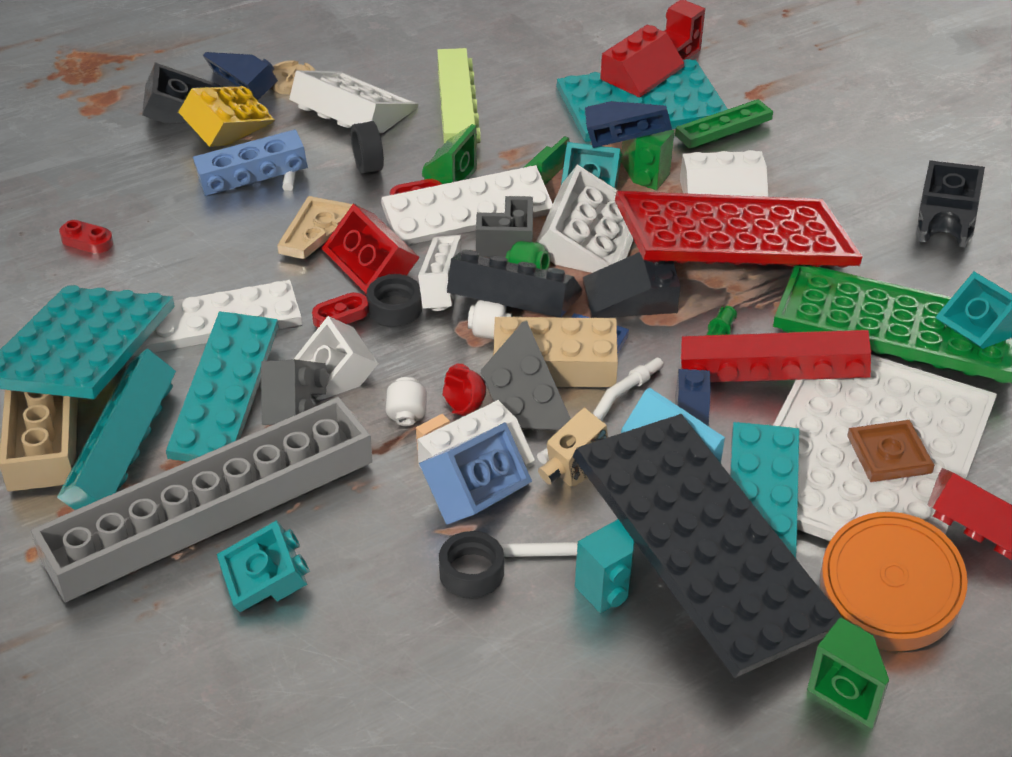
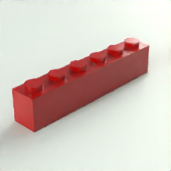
M869 330L682 336L681 368L710 371V382L871 378Z

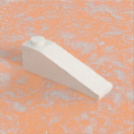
M461 235L433 237L418 275L423 309L431 308L434 311H441L453 305L455 294L447 293L451 258L461 250Z

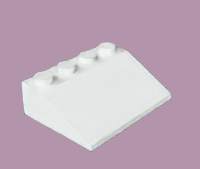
M296 70L289 100L298 103V108L307 111H317V116L338 120L337 124L346 128H351L352 124L374 121L379 133H384L418 107L416 102L339 71Z
M578 164L562 183L536 242L541 243L545 247V250L550 255V261L555 265L593 273L627 258L633 237L615 203V195L618 190Z

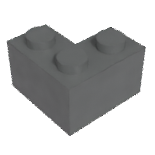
M505 196V213L477 212L476 252L479 253V256L489 258L491 256L506 257L507 251L511 250L516 242H532L533 196Z
M296 359L261 361L262 425L271 426L313 408L311 395H326V386L329 381L326 363Z

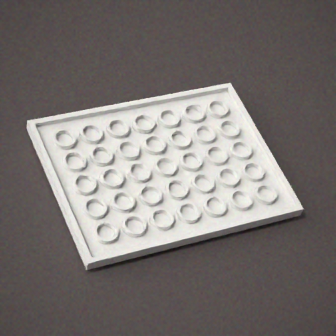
M871 355V378L796 380L773 426L799 428L797 530L831 541L839 529L860 516L876 512H898L921 518L937 527L946 535L949 525L932 516L935 509L927 505L942 468L967 479L997 394ZM910 419L935 465L933 473L870 482L847 437L848 429Z

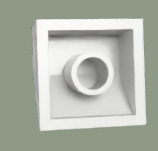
M329 316L294 358L296 360L326 363V370L329 376L326 395H314L318 400L360 387L379 364L352 326Z

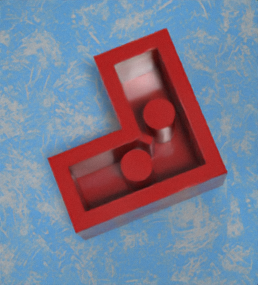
M679 0L671 5L666 12L667 23L664 32L670 37L681 58L686 60L701 50L706 8L686 0Z

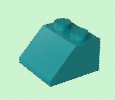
M567 142L561 185L578 164L616 189L622 158L621 149L605 146L593 148L589 144Z
M973 271L935 318L984 349L1012 338V293Z
M618 519L579 540L577 544L575 587L600 614L611 607L620 606L628 598L635 541Z

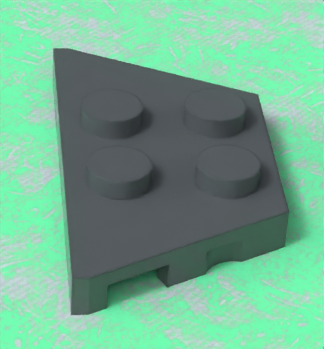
M526 320L518 326L480 370L493 402L499 400L517 418L521 430L559 431L571 418Z

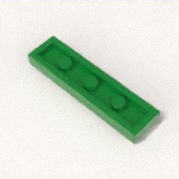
M757 99L677 126L675 136L688 148L697 147L770 121L773 118L774 111Z

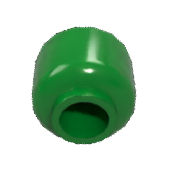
M518 241L506 253L507 262L515 264L529 262L535 264L538 269L547 270L549 268L550 255L539 242Z

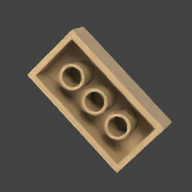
M495 317L493 355L518 326L527 320L556 387H612L616 384L618 366L616 318Z
M5 390L0 444V470L7 492L64 485L76 462L78 397Z

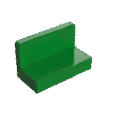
M564 136L553 147L546 146L524 167L536 165L544 185H546L564 167L567 142H570V138Z

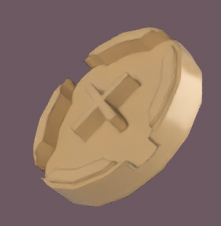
M295 60L275 64L273 66L275 69L273 73L278 81L271 89L280 94L290 95L296 70L315 71V69L308 63L304 62V65Z

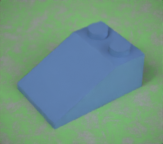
M506 422L419 463L446 525L475 515L532 482Z

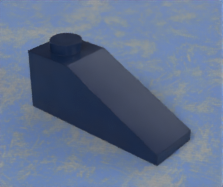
M205 52L203 54V57L216 74L236 87L244 86L248 88L257 101L278 81L273 73L274 67L266 59L261 60L250 54Z
M609 101L585 107L586 126L593 148L672 130L666 105Z

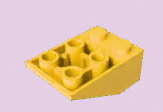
M244 86L192 88L178 112L209 147L229 145L275 121L268 113V109L260 104L253 97L252 92Z

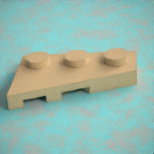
M308 196L277 245L278 254L302 259L308 257L329 239L352 204Z

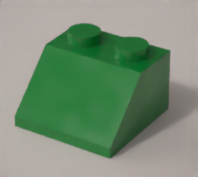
M471 124L448 139L441 148L437 149L432 159L423 166L422 177L424 180L435 179L442 184H447L471 177L477 169L476 125Z
M675 130L622 141L621 163L633 183L658 190L667 179L671 170Z
M840 617L817 647L807 690L873 729L878 719L889 683V677L874 636L864 631L860 626Z

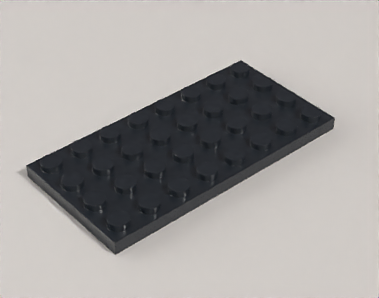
M682 414L576 448L572 457L734 678L824 638L840 617L843 618Z

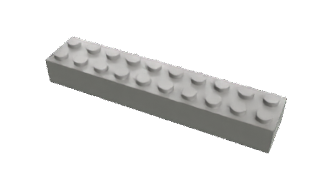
M336 397L31 529L38 556L66 603L372 463L371 435L343 401Z

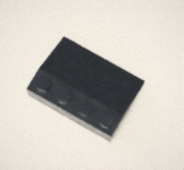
M462 250L451 258L447 293L555 317H562L582 295V288L574 276L566 275L564 270L558 268L538 269L533 263L507 262V258L501 256L482 257L473 250Z

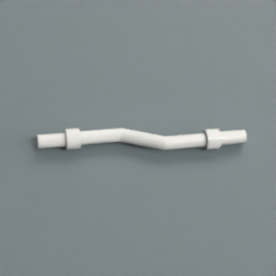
M657 357L644 366L638 365L629 371V376L605 391L593 415L603 422L615 399L632 387L641 386L650 380L652 374L663 368V361ZM547 448L537 454V458L542 464L549 461Z

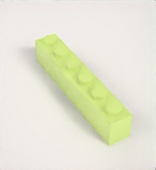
M467 48L437 49L444 144L448 139L471 124L476 125L477 143H481L472 58H468Z

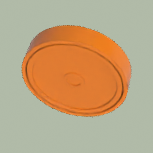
M898 512L866 514L850 521L839 529L826 548L819 580L820 590L843 619L860 626L864 631L873 635L878 649L887 651L916 650L928 646L943 637L958 618L966 597L968 583L964 561L953 542L931 523L921 518Z

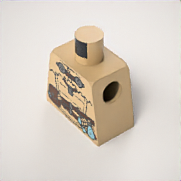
M585 407L581 409L548 440L546 445L549 461L538 469L540 477L549 485L558 478H561L569 486H576L586 480L588 477L572 456L577 447L608 438L607 425Z

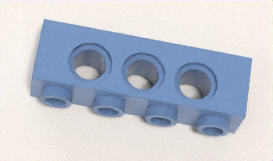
M296 129L193 157L198 179L205 196L284 175L289 171L295 172L308 168L304 146Z

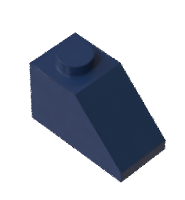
M678 369L675 404L709 426L710 371Z

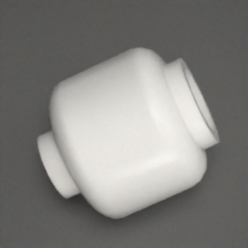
M478 300L475 306H470L468 329H472V333L476 337L494 340L495 317H512V314L507 313L505 305Z
M401 377L388 386L385 411L389 418L401 426H410L425 416L427 391L417 379Z

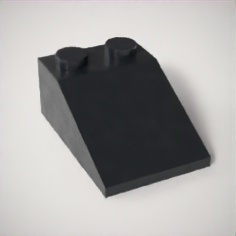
M155 62L145 84L142 116L166 124L187 123L178 112L192 88L225 86Z
M640 252L583 277L591 318L678 313L681 286L673 261L650 262L643 260Z

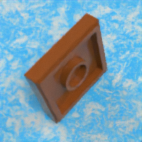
M910 419L848 429L847 437L870 482L933 473L935 465Z

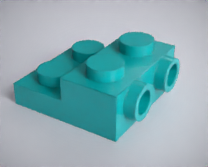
M277 520L216 554L233 606L239 612L244 611L270 595L278 602L308 585L304 575L310 572L309 567L302 555H296L295 549L300 547L299 541L291 529L285 531Z

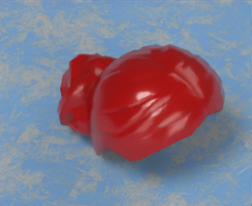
M457 363L451 366L445 374L442 395L452 407L453 414L466 416L478 410L483 404L486 396V384L477 372L470 370L464 364Z

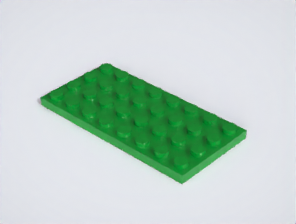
M796 264L794 266L775 314L773 327L780 328L788 333L869 330L870 348L874 353H886L899 356L907 361H920L932 364L937 368H950L962 371L970 376L980 375L992 378L1000 383H1012V338L982 349L935 318L952 297L811 265Z

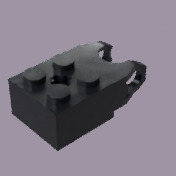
M929 160L917 226L920 242H927L934 233L947 232L957 238L959 247H966L967 242L974 235L985 167Z

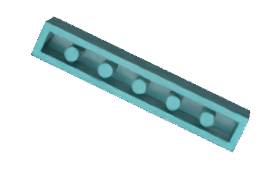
M148 348L129 362L57 496L58 499L74 510L114 494L128 478V473H126L128 466L139 456L140 450H138V447L150 434L151 427L149 425L162 410V405H160L162 399L173 388L171 381L176 370Z

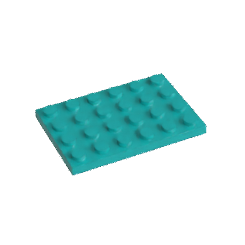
M696 59L683 60L684 67L640 98L601 80V73L599 72L558 78L556 84L585 142L591 141L586 126L585 107L616 101L666 105L672 129L728 109Z
M76 285L63 287L0 349V389L95 399L175 307L173 296H163L160 293H134L131 290L79 288Z

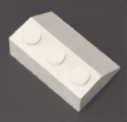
M762 151L694 152L682 155L680 182L683 193L768 197L767 166Z
M499 400L417 439L418 466L420 467V462L506 422L526 468L535 465V459L517 418Z

